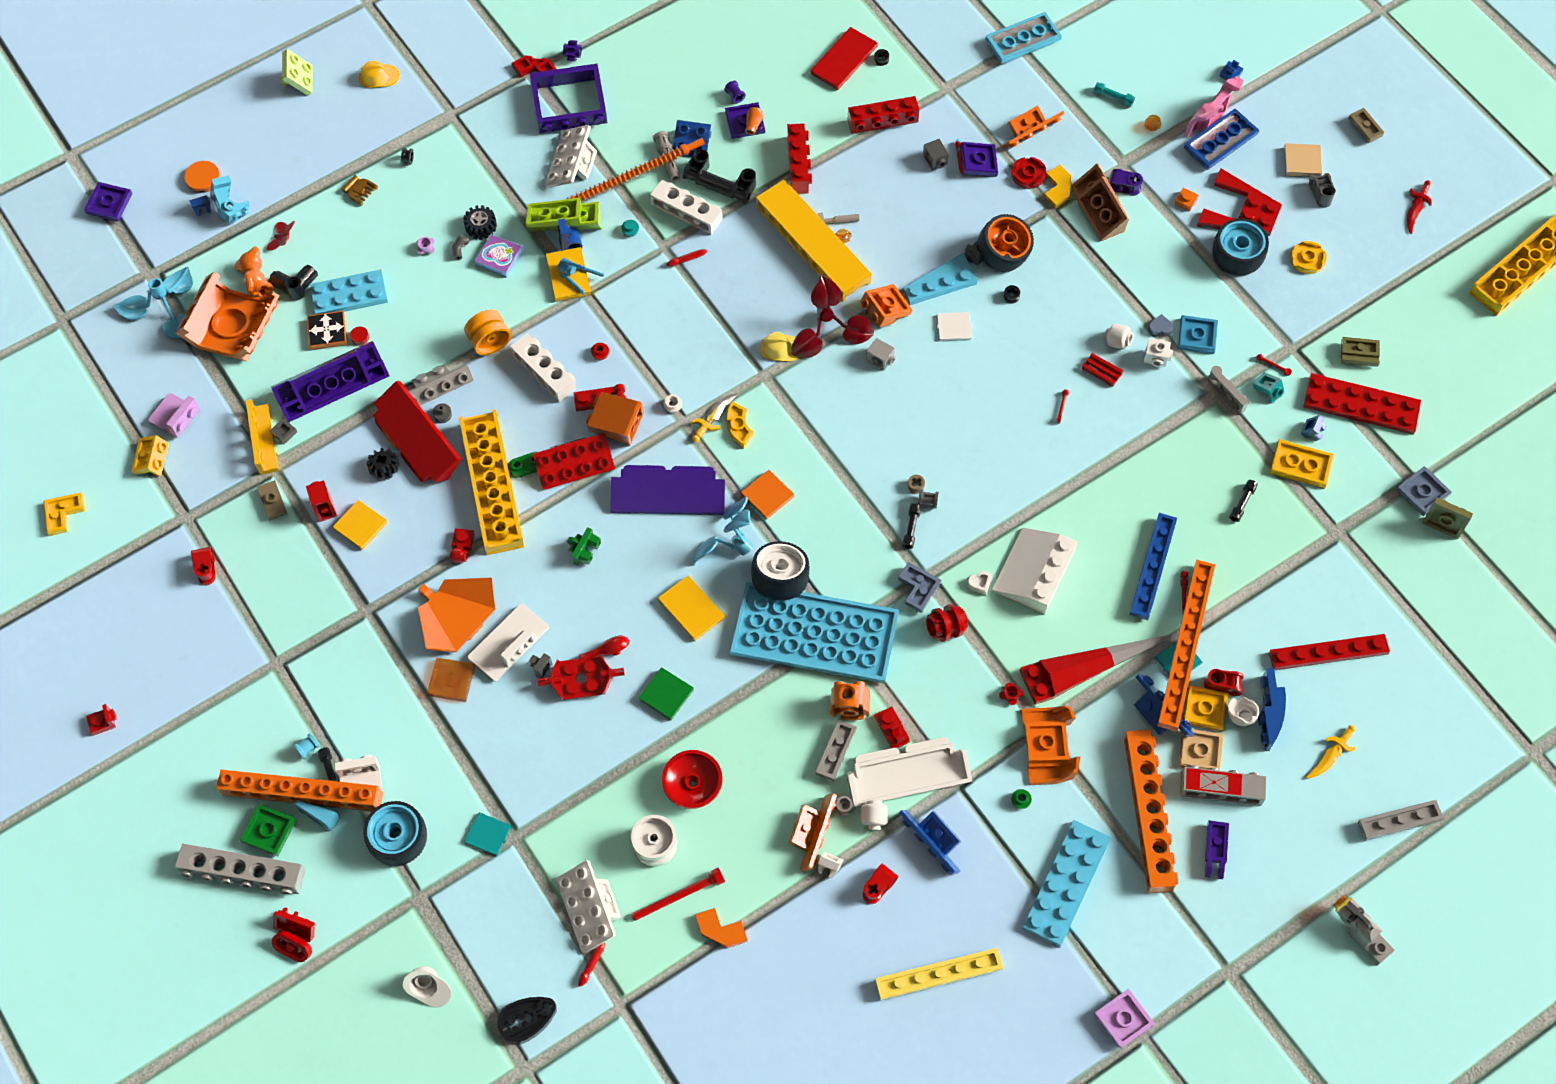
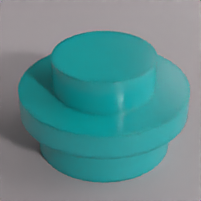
M626 220L621 226L622 232L628 237H633L639 231V224L635 220Z

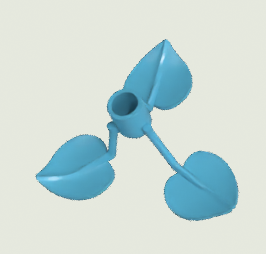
M187 266L173 273L163 282L159 278L151 279L148 282L150 290H147V299L141 295L131 296L118 304H114L115 310L126 319L136 320L147 314L146 308L150 307L151 295L157 300L162 299L171 317V320L166 321L163 325L164 334L170 338H182L176 334V331L185 314L174 317L165 299L166 292H173L177 295L183 294L192 288L193 279L189 267Z
M747 497L731 505L723 515L725 520L730 517L732 520L723 530L725 533L732 530L736 533L731 539L732 544L716 536L707 539L696 550L693 558L694 565L699 559L709 554L716 547L717 543L720 542L729 546L732 550L736 548L742 556L751 551L754 545L740 529V527L751 525L750 511L748 509L743 510L747 504Z

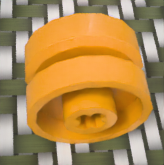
M492 309L475 314L464 327L467 338L471 341L475 352L479 355H490L500 351L509 343L512 336L501 314L497 310Z

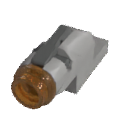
M1344 894L1333 904L1336 909L1335 912L1338 913L1341 920L1351 930L1348 934L1378 965L1395 951L1380 935L1383 930L1354 899L1348 898Z

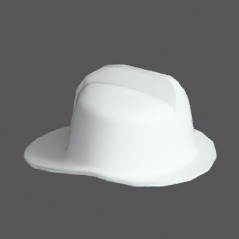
M421 966L414 968L403 980V988L406 993L431 1007L444 1006L451 998L449 985L439 978L431 967Z

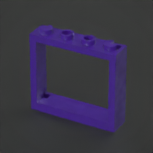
M598 63L530 73L539 133L608 123ZM595 80L600 109L542 118L538 96L539 88Z

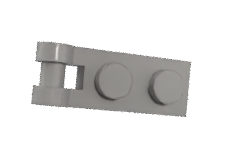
M1213 366L1208 377L1209 383L1239 415L1246 411L1249 403L1246 396L1240 393L1235 388L1233 382L1222 374L1220 366Z

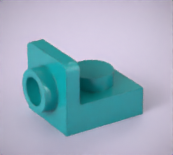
M1266 372L1252 383L1254 389L1268 395L1269 402L1274 403L1284 394L1282 379Z

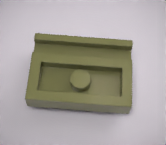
M1342 337L1341 363L1378 367L1380 364V340Z

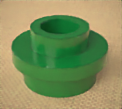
M1024 789L1014 791L1011 797L1012 804L1018 809L1028 808L1032 801L1031 794ZM1018 797H1025V801H1020Z

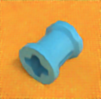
M310 733L300 743L293 745L303 759L313 749L320 747Z

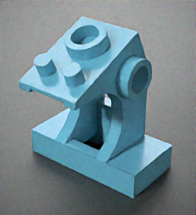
M229 175L212 179L210 197L215 202L220 217L228 224L232 221H238L242 214L247 215L250 204L249 201L234 203L232 200H229L231 188Z

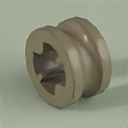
M912 475L908 480L909 491L918 494L920 489L924 490V478L921 475ZM913 482H914V483L920 482V485H919V486H918V485L913 486Z

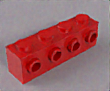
M916 96L848 107L847 121L851 134L917 123L919 121L920 109Z
M805 123L787 124L790 184L798 194L809 193V184H812V173H808V170H811V159H807V155H810V146L806 145V141H809V132L805 130Z

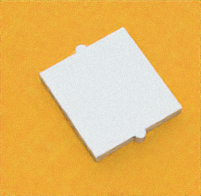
M969 312L937 314V329L939 330L940 341L972 339V324L970 323Z

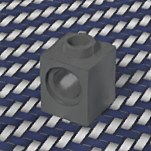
M940 139L924 144L923 156L931 170L943 168L948 164L949 154Z

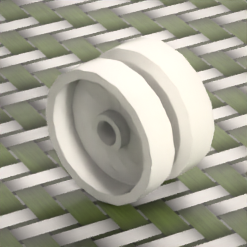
M649 815L640 819L633 827L631 841L635 856L640 862L647 866L657 867L665 865L672 860L677 852L678 842L675 828L668 819L660 815Z

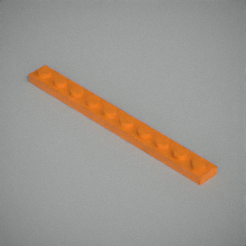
M1196 559L1158 720L1157 726L1177 731L1179 728L1215 564Z

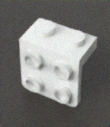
M365 755L361 759H343L335 763V771L340 777V782L376 785L382 790L380 764L376 756Z

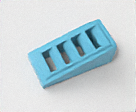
M298 800L295 802V806L301 813L328 831H331L340 820V817L334 811Z

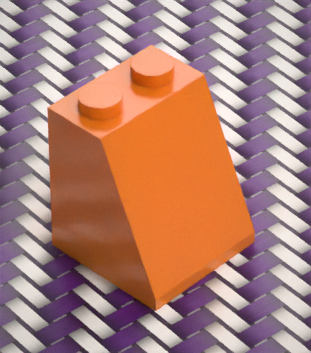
M601 392L600 396H596L593 407L595 408L593 413H589L586 420L589 431L597 434L605 433L606 437L631 446L644 414L642 402Z

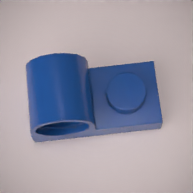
M559 219L558 233L561 251L579 247L582 249L583 245L579 230L566 225L565 219Z

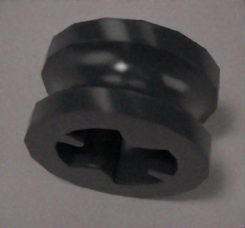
M885 49L877 50L874 54L875 63L879 66L887 65L889 63V52Z
M403 148L401 162L403 164L406 162L412 164L414 158L413 149L407 150V148Z
M1015 285L1007 286L1004 291V300L1011 304L1018 302L1021 293L1020 289Z

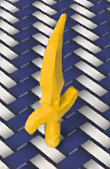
M1349 725L1340 738L1331 736L1325 739L1326 742L1331 741L1334 745L1326 750L1319 764L1306 776L1307 779L1326 772L1336 762L1337 757L1341 756L1342 750L1352 752L1356 749L1346 744L1353 732H1355L1356 728L1354 725Z

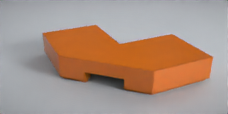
M715 908L695 914L702 936L718 942L726 948L748 942L741 921L721 927Z

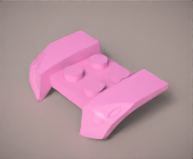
M1238 76L1228 79L1215 96L1214 101L1208 102V104L1205 103L1195 113L1188 123L1184 136L1188 137L1194 130L1198 132L1200 130L1204 131L1218 121L1227 111L1232 91H1239L1244 80Z

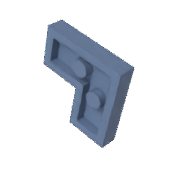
M910 562L906 564L898 576L899 581L913 588L905 604L920 613L924 611L942 581Z

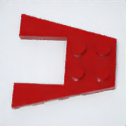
M1220 168L1214 186L1246 196L1247 198L1238 218L1256 222L1270 236L1282 204ZM1204 208L1197 226L1208 225L1211 228L1219 229L1224 223L1234 218Z

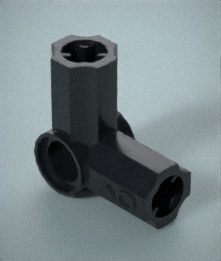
M307 264L295 277H290L280 271H273L268 282L273 284L275 288L287 293L290 299L300 300L305 295L304 290L318 276V272Z

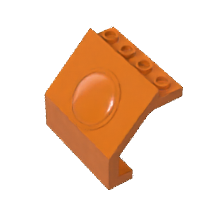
M213 272L205 277L176 334L197 349L247 362L251 353L255 350V345L262 336L272 312L278 305L279 295L272 292L264 297H256L231 290L218 281L220 275Z

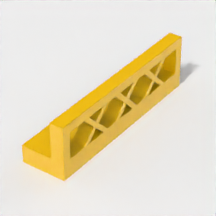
M251 399L246 400L255 466L260 475L277 472L279 469L274 436L270 433L272 422L268 404L254 406Z

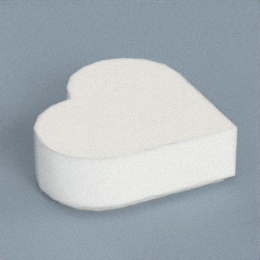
M981 571L978 575H971L967 580V587L974 592L986 595L992 579L991 574L987 571Z

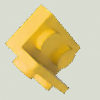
M157 435L139 438L131 472L136 475L151 472L156 476H161L169 444Z

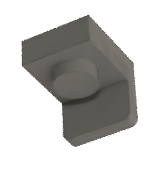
M977 241L972 246L968 244L964 254L968 261L978 266L982 259L981 253L977 251Z

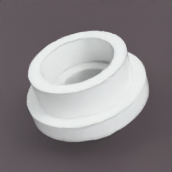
M669 395L665 398L663 405L666 411L675 413L681 409L682 401L677 395Z

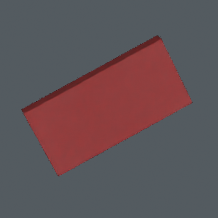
M850 27L811 69V75L839 90L878 47V42Z

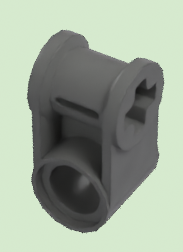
M1324 173V175L1316 177L1311 175L1309 177V186L1314 194L1316 203L1320 207H1329L1336 192L1330 174Z

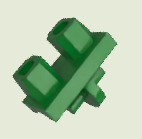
M589 527L586 528L582 536L577 534L575 538L569 537L567 539V543L570 545L568 550L572 552L571 556L574 559L573 564L579 565L581 562L589 565L593 559V553L587 551L588 547L597 550L601 544V538L593 534V530Z

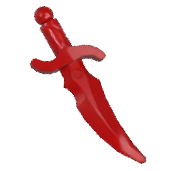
M1429 180L1424 182L1420 192H1415L1412 188L1410 189V195L1415 198L1407 214V227L1410 234L1413 233L1415 221L1423 209V202L1428 203L1429 206L1432 205L1431 198L1426 195L1431 185Z

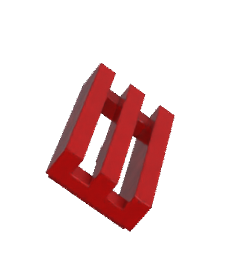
M1093 353L1090 354V357L1082 366V370L1114 387L1124 371Z

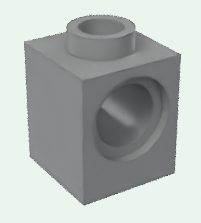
M876 338L866 351V360L885 371L887 366H891L895 361V348Z

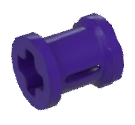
M734 80L725 85L724 91L732 97L733 103L738 104L745 99L746 94L740 90L738 82Z

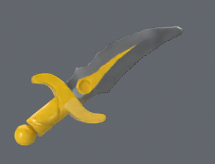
M732 394L719 400L713 405L710 412L705 415L704 420L696 418L692 421V424L701 425L692 437L694 442H698L707 430L717 431L720 429L719 425L714 426L712 423L719 419L725 407L737 394Z

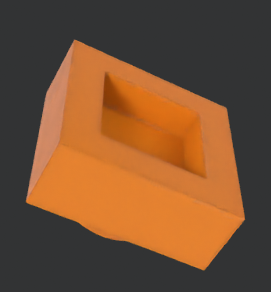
M1182 188L1174 204L1191 211L1199 195L1186 188Z

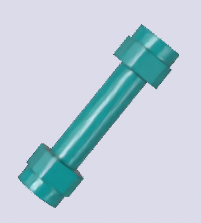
M1096 83L1093 92L1098 95L1103 93L1123 101V105L1132 107L1136 98L1132 94L1127 93V95L1105 87L1106 84Z

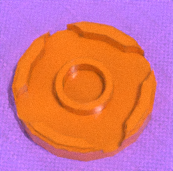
M198 161L186 169L184 175L185 182L195 192H208L211 188V180L219 178L220 171L210 161Z

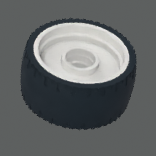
M785 541L767 543L761 546L753 557L751 566L753 586L762 596L772 600L784 601L799 596L807 586L810 571L809 559L804 550L793 543Z

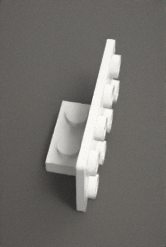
M589 125L562 131L546 179V188L573 183L576 174L582 180L589 178L597 150L587 141L591 129Z
M521 603L468 655V659L493 681H497L549 629V625Z
M585 860L556 878L581 952L586 954L614 938L616 933L611 921L621 918L608 880L595 878L590 861Z

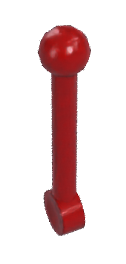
M1262 354L1256 356L1258 361L1270 364L1283 371L1286 376L1291 375L1292 370L1290 368L1285 369L1264 358Z
M1067 389L1062 391L1063 397L1056 423L1061 422L1066 397L1069 395Z

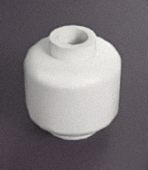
M1113 324L1110 329H1106L1105 339H1107V344L1110 347L1125 349L1133 341V332H1131L1128 326Z
M866 801V804L861 806V823L868 826V830H881V826L887 824V806L882 804V801Z

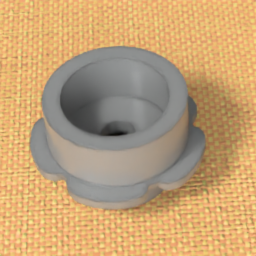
M847 796L839 797L836 800L834 809L836 812H839V815L846 816L854 810L853 801Z

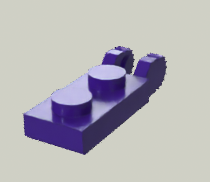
M1211 820L1207 822L1205 877L1210 878L1212 875V863H1219L1217 876L1218 879L1223 880L1225 864L1227 863L1229 823Z

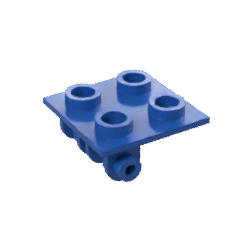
M677 120L673 150H676V147L680 148L682 144L687 145L703 138L704 145L689 151L687 155L682 154V156L692 157L694 152L699 149L707 151L709 138H711V124Z

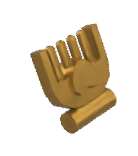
M354 175L343 186L342 191L348 193L351 200L362 206L365 198L361 196L368 198L369 196L366 193L371 195L372 193L369 190H377L378 185L368 179H359L358 176Z

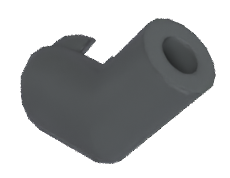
M459 235L453 243L454 260H461L463 258L461 248L463 245L467 246L469 244L467 236Z

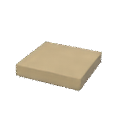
M1285 143V176L1310 177L1314 175L1316 177L1322 175L1320 145Z
M1191 729L1195 733L1193 737H1187L1182 733L1179 767L1184 768L1189 765H1196L1201 769L1218 768L1220 770L1224 734Z

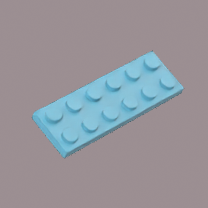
M1073 820L1022 929L1061 948L1111 837Z

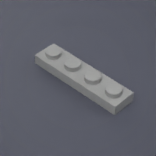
M1432 800L1363 818L1358 821L1365 841L1440 822L1444 817L1437 800Z

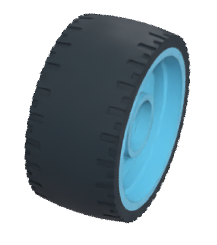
M1244 218L1229 220L1220 227L1215 236L1212 248L1214 261L1225 272L1238 276L1249 275L1259 269L1264 262L1269 248V238L1264 228L1254 221Z
M388 801L380 804L371 811L365 820L363 828L365 844L373 857L383 864L400 866L410 863L422 853L426 845L427 828L421 814L408 803ZM401 832L398 837L392 838L394 833Z

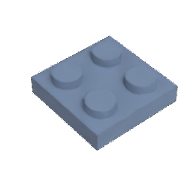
M1425 466L1396 489L1423 517L1429 511L1436 497L1445 500L1452 493Z

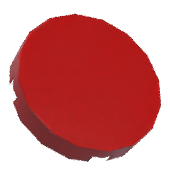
M1023 157L1018 159L1012 166L1011 176L1018 186L1032 189L1043 184L1047 172L1045 164L1035 157Z

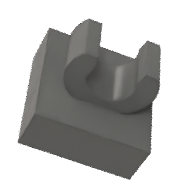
M282 418L270 430V433L285 444L297 433V429Z
M543 653L541 658L532 655L529 659L530 666L533 667L534 674L538 678H543L552 666L551 657Z

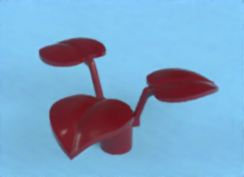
M824 275L820 276L811 292V301L817 307L819 315L817 318V332L815 334L811 328L799 332L792 344L791 353L793 356L809 358L816 356L821 351L823 343L818 337L820 335L821 321L829 322L834 319L843 328H846L842 336L845 341L851 344L864 343L874 335L872 325L865 316H852L848 320L847 325H845L834 315L830 306L839 304L841 291L833 280Z

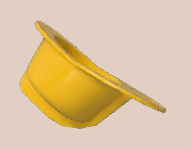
M369 61L361 67L359 82L367 88L392 86L399 80L400 73L395 66L381 64L378 61Z

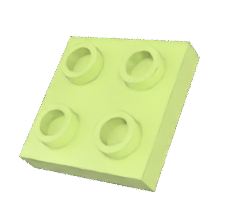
M284 50L282 52V75L279 76L280 83L283 86L290 84L308 96L312 93V65L290 50Z

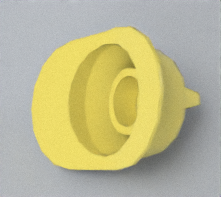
M781 332L769 334L763 339L759 347L761 355L767 360L795 361L800 358L799 356H793L791 353L795 337L784 335Z

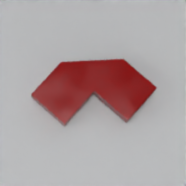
M528 55L511 63L520 78L533 71L541 72L557 69L550 59H537Z

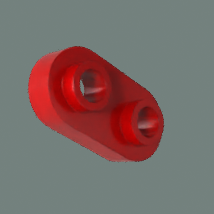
M279 931L272 938V946L277 952L297 962H305L312 955V948L307 941L287 931Z

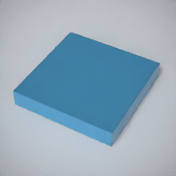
M1181 315L1178 349L1214 354L1216 350L1218 320Z

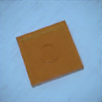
M436 657L427 695L466 702L475 664Z

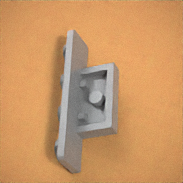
M466 364L452 371H449L445 365L437 366L432 371L419 374L416 378L412 379L411 381L415 388L409 390V393L419 405H422L472 382L473 377Z

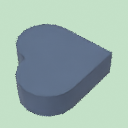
M1161 314L1150 323L1149 332L1153 335L1162 334L1169 336L1172 334L1174 326Z

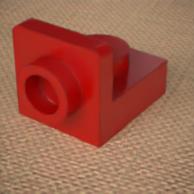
M107 704L102 705L103 710L86 716L92 736L116 728L114 721L117 720L116 713Z

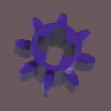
M568 40V44L564 43L563 56L567 57V61H577V58H581L582 45H577V40Z

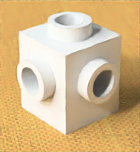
M1149 338L1143 363L1152 364L1156 367H1165L1167 360L1171 361L1173 350H1170L1171 342L1163 339Z

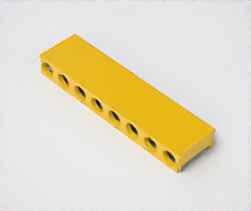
M785 179L756 197L757 209L819 276L824 275L837 284L841 291L842 302L846 300L847 296L865 284L869 285L871 283L872 273Z
M1556 214L1473 285L1469 294L1496 316L1556 265Z
M493 409L491 413L467 418L460 416L462 436L486 554L491 555L524 548L496 409Z

